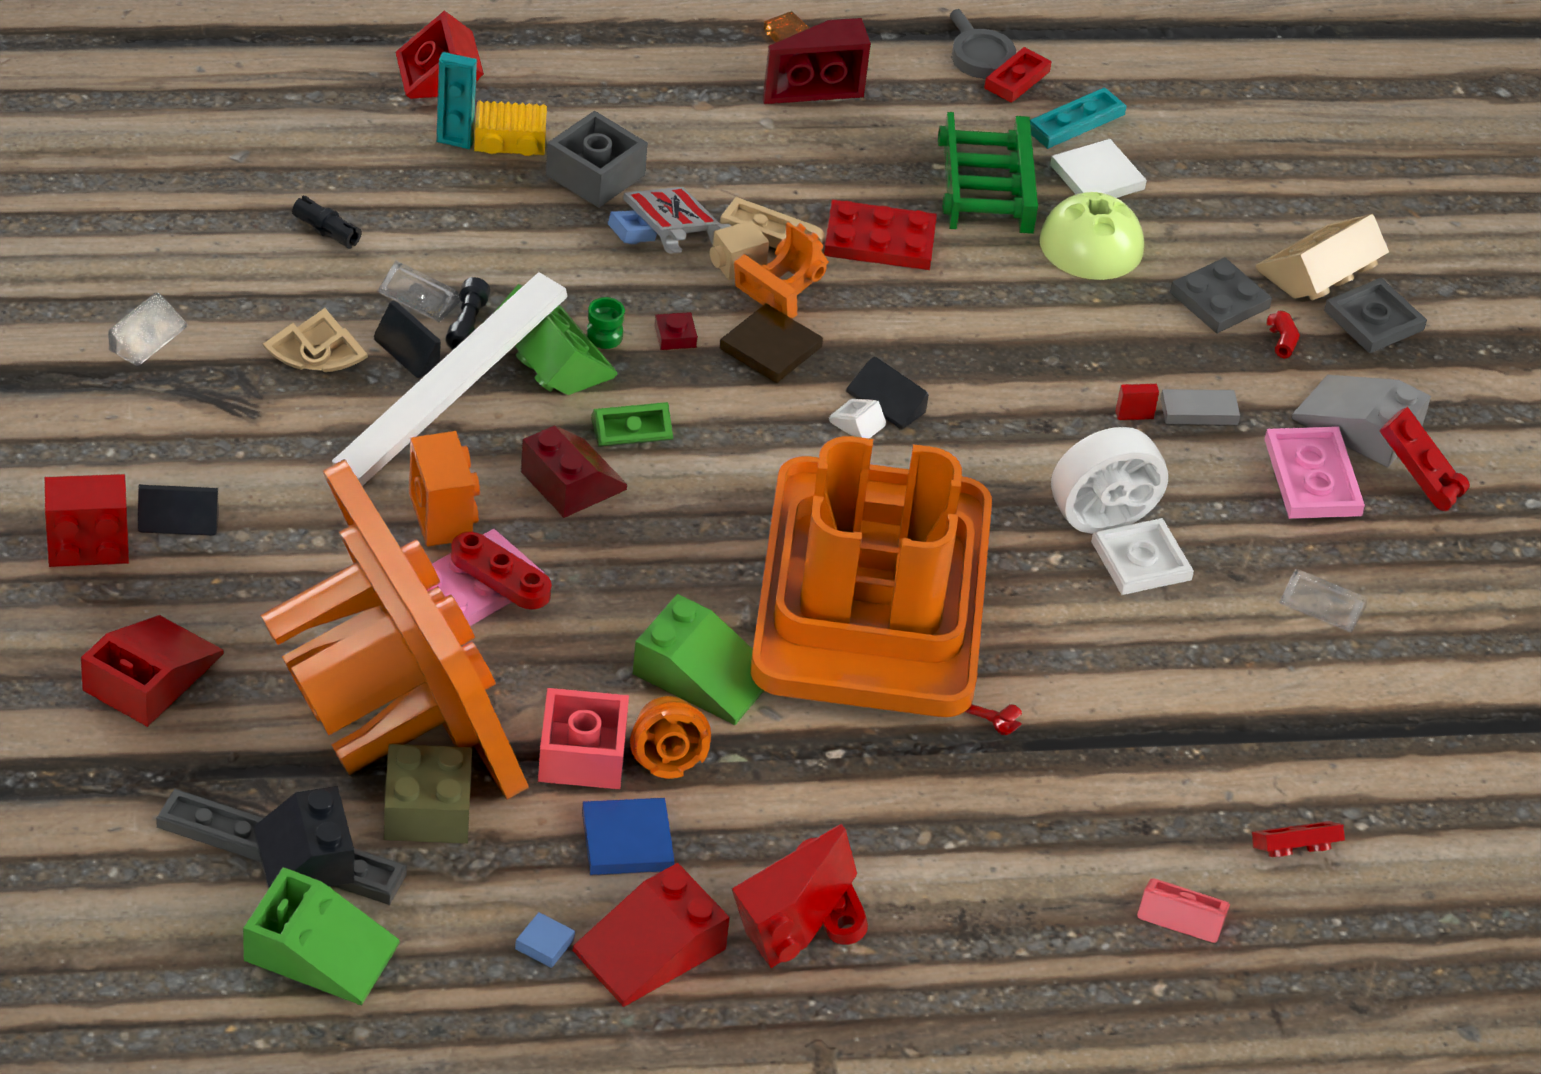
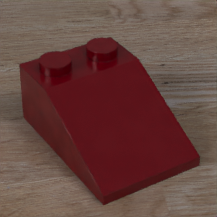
M862 18L827 20L769 45L763 103L775 104L863 98L871 42Z

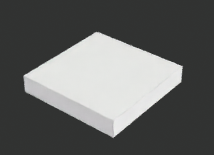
M1111 139L1051 157L1050 166L1075 195L1085 192H1099L1118 198L1144 190L1147 180Z
M1163 518L1093 532L1091 542L1121 595L1192 580L1194 570Z

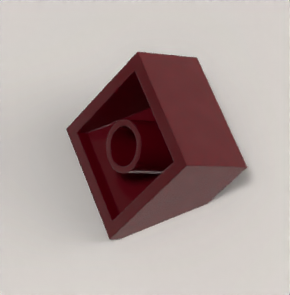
M554 425L526 437L522 441L521 473L563 518L627 490V483L585 439Z

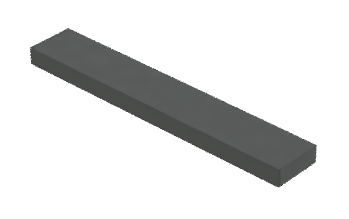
M178 789L173 790L156 817L157 828L261 862L254 834V826L263 819L262 817ZM354 848V883L334 887L390 905L407 875V865Z

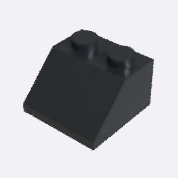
M338 786L295 792L254 826V834L268 889L283 867L322 881L329 887L354 883V847Z

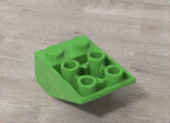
M284 867L243 928L244 961L361 1006L400 943L397 937L322 881Z

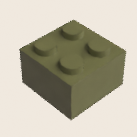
M389 744L384 808V840L468 844L472 747Z

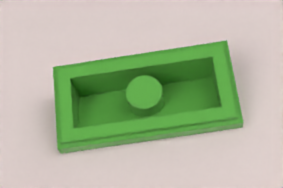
M668 402L594 409L591 414L598 447L673 440Z

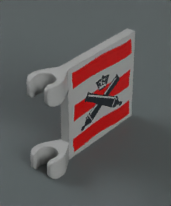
M684 187L625 192L623 200L660 236L663 247L669 254L682 253L683 249L679 247L678 240L686 239V233L707 231L713 245L714 231L731 226L730 224H720Z

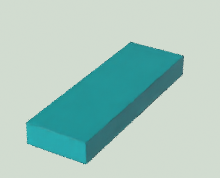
M442 52L439 58L436 138L438 143L471 149L474 142L477 59Z
M1104 87L1030 119L1031 135L1049 149L1124 116L1127 105Z

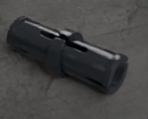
M304 195L302 199L298 198L294 203L292 214L312 225L319 235H327L348 249H351L352 245L356 246L359 242L362 230L339 217V213L336 210L324 208Z

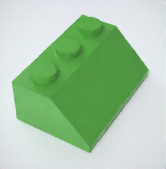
M518 284L497 309L523 286ZM560 305L515 345L518 350L516 357L524 365L537 372L535 376L536 381L550 392L555 388L567 395H571L614 379L618 374Z

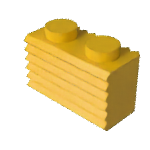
M479 100L476 106L474 152L522 154L524 156L545 155L547 106L545 104L539 106L537 103L535 105L530 103L525 105L523 102L519 105L516 102L504 104L502 101L490 103L488 100L483 103Z

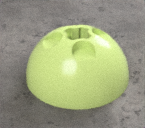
M1099 192L1079 193L1060 202L1047 216L1039 239L1044 255L1052 264L1064 272L1086 279L1105 280L1126 275L1140 264L1144 253V235L1134 212L1121 200Z

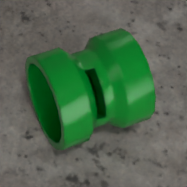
M601 297L590 303L586 335L597 348L611 349L621 344L623 340L622 324L625 318V307L623 304L610 297Z

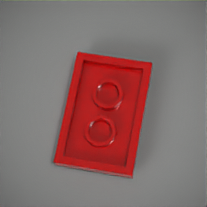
M832 199L824 255L827 257L930 270L937 214L920 210L914 211Z

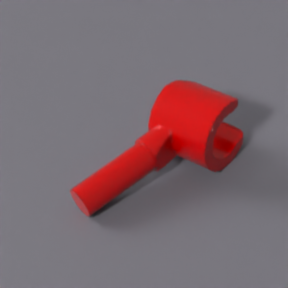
M971 704L969 709L965 711L993 722L995 729L1001 735L1011 734L1022 725L1021 722L1015 720L1022 715V711L1013 704H1009L1000 712Z

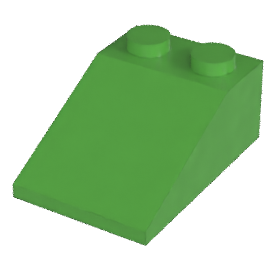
M679 594L670 601L635 641L633 675L733 725L739 722L764 692L755 684L751 677L750 669L753 648L712 610Z

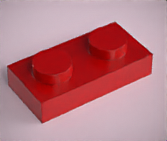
M1023 47L986 77L984 89L1013 103L1050 72L1052 61Z
M1324 821L1252 831L1253 848L1268 851L1269 857L1293 855V848L1304 846L1307 847L1309 852L1332 849V842L1345 841L1344 824Z

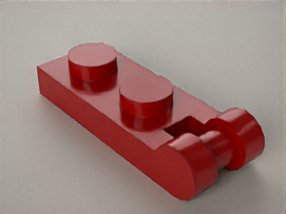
M1408 407L1398 411L1379 430L1437 509L1448 511L1456 503V497L1463 496L1469 489L1470 483L1463 474L1456 473Z

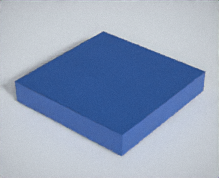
M665 798L583 801L582 816L590 875L661 872L674 865L675 861Z

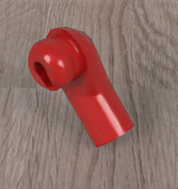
M1279 310L1276 313L1270 314L1266 323L1267 326L1272 325L1269 329L1272 333H1280L1275 353L1280 358H1289L1297 345L1300 333L1291 315Z

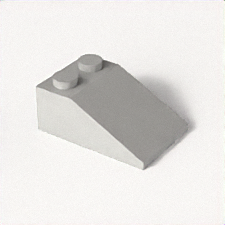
M1327 375L1294 411L1291 419L1308 428L1339 427L1346 447L1389 467L1398 456L1379 430L1398 411L1406 407L1411 410L1423 427L1431 396L1400 380Z

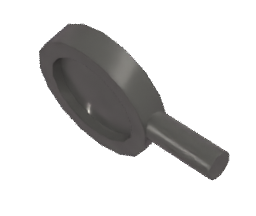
M955 9L950 13L951 20L961 32L954 40L951 56L954 65L961 72L972 77L986 79L987 76L1016 54L1014 43L1006 35L989 29H974L960 9Z

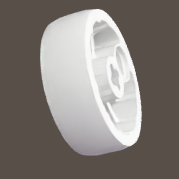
M1115 427L1091 434L1071 447L1062 456L1053 471L1051 489L1054 500L1064 518L1075 529L1093 534V532L1131 525L1148 514L1165 493L1168 484V470L1165 460L1155 443L1145 433L1134 428Z

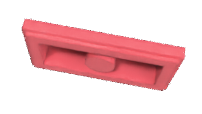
M1152 878L1144 890L1137 915L1140 920L1216 943L1230 904H1228L1229 902Z

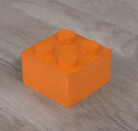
M456 431L410 437L409 495L427 547L452 543L457 535L464 532H473V524L479 521L478 508L474 500V496L480 495L479 479L476 472L471 473L469 470L471 466L469 450L467 446H461Z

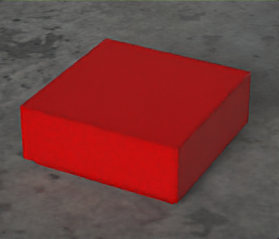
M1157 383L1120 385L1115 410L1117 420L1154 419L1159 397Z

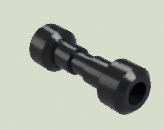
M467 278L462 283L459 298L462 302L461 314L458 315L457 321L449 326L445 338L447 346L452 350L476 330L474 328L475 316L479 313V309L488 302L491 289L489 284L481 278Z

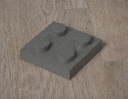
M1225 257L1173 281L1170 293L1215 333L1226 330L1269 309L1272 297Z
M1382 278L1328 299L1324 309L1333 320L1369 353L1424 331L1427 319Z

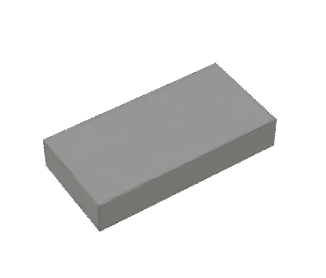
M1162 389L1160 400L1165 424L1238 425L1240 412L1235 390Z

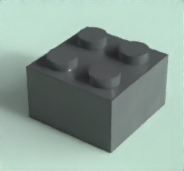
M594 110L547 143L546 176L599 208L645 176L648 142Z

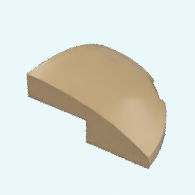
M326 308L298 327L294 323L290 324L263 343L264 348L276 359L300 370L310 369L332 372L351 367L368 358L367 353L346 328L343 329Z

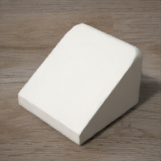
M850 399L829 417L830 423L854 437L870 439L886 425L879 401Z

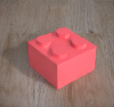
M547 688L540 745L538 782L620 789L629 695Z

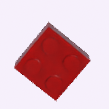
M125 474L44 477L49 567L129 564Z

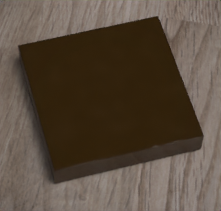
M764 304L722 337L719 349L778 383L822 347L823 337L770 305Z

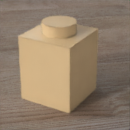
M753 220L714 231L710 258L713 265L719 268L728 280L735 278L734 261L743 254L760 265H767L769 241Z

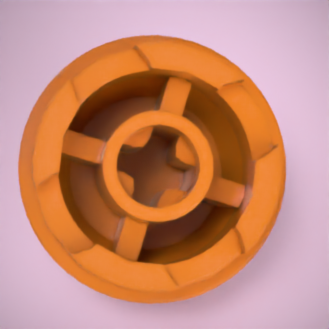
M672 696L659 697L650 701L641 709L630 736L631 751L635 759L644 768L650 770L651 774L666 779L679 778L684 776L683 771L692 768L700 760L701 763L705 761L710 748L711 728L702 712L684 700Z

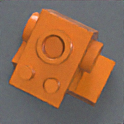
M787 222L786 238L778 244L775 250L776 258L767 265H760L743 254L734 261L735 286L760 304H768L793 319L798 315L797 295L810 284L818 282L824 276L827 269L826 265L829 261L821 251L824 246L818 240L819 236L814 232L805 234L806 227L801 223L795 227ZM788 271L794 274L789 279H780Z

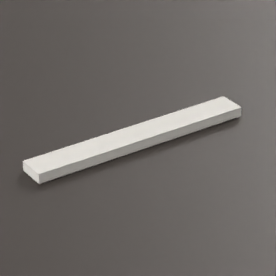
M538 272L332 460L333 465L345 459L363 486L410 443V437H416L561 304L568 297L566 288Z

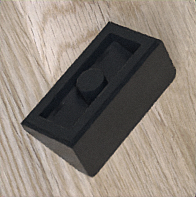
M395 300L391 301L375 331L374 340L415 377L421 378L440 362L441 340Z
M872 357L846 389V392L856 399L879 401L884 418L901 430L926 413L928 392L877 357Z
M139 484V532L209 536L217 534L219 518L218 488Z

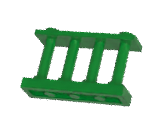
M947 112L945 126H939L938 146L944 147L947 193L943 195L942 212L945 215H949V229H957L959 212L1009 214L1013 218L1018 219L1019 233L1034 234L1038 200L1030 117L1016 116L1014 130H1008L1007 133L955 130L954 112ZM956 144L1006 147L1007 150L1012 152L1009 155L957 152ZM958 166L1008 169L1009 173L1014 174H1012L1011 178L959 175ZM960 189L1010 192L1011 195L1016 197H1014L1013 201L960 198Z

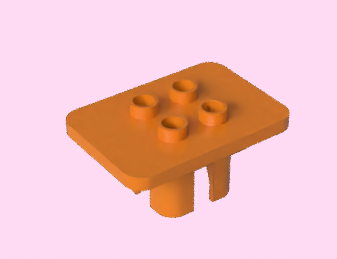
M842 436L828 441L821 448L819 457L800 456L786 461L778 472L750 672L755 684L770 694L935 717H953L964 713L973 702L977 682L992 496L989 490L979 481L963 477L961 464L951 453L930 446L913 444L909 469L870 464L873 439L854 436Z
M345 459L323 470L324 477L348 525L347 528L339 531V534L353 564L260 616L271 637L279 645L309 628L361 612L282 656L316 720L321 721L328 735L394 700L360 729L331 744L348 775H351L387 755L389 744L405 745L442 724L456 747L474 746L506 800L529 788L528 783L485 691L496 685V682L479 650L471 641L475 639L474 633L451 594L445 597L438 586L427 592L429 588L439 584L440 579L423 547L415 539L400 548Z

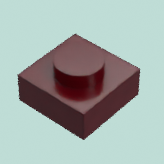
M691 312L655 315L654 326L660 350L697 348L698 336Z

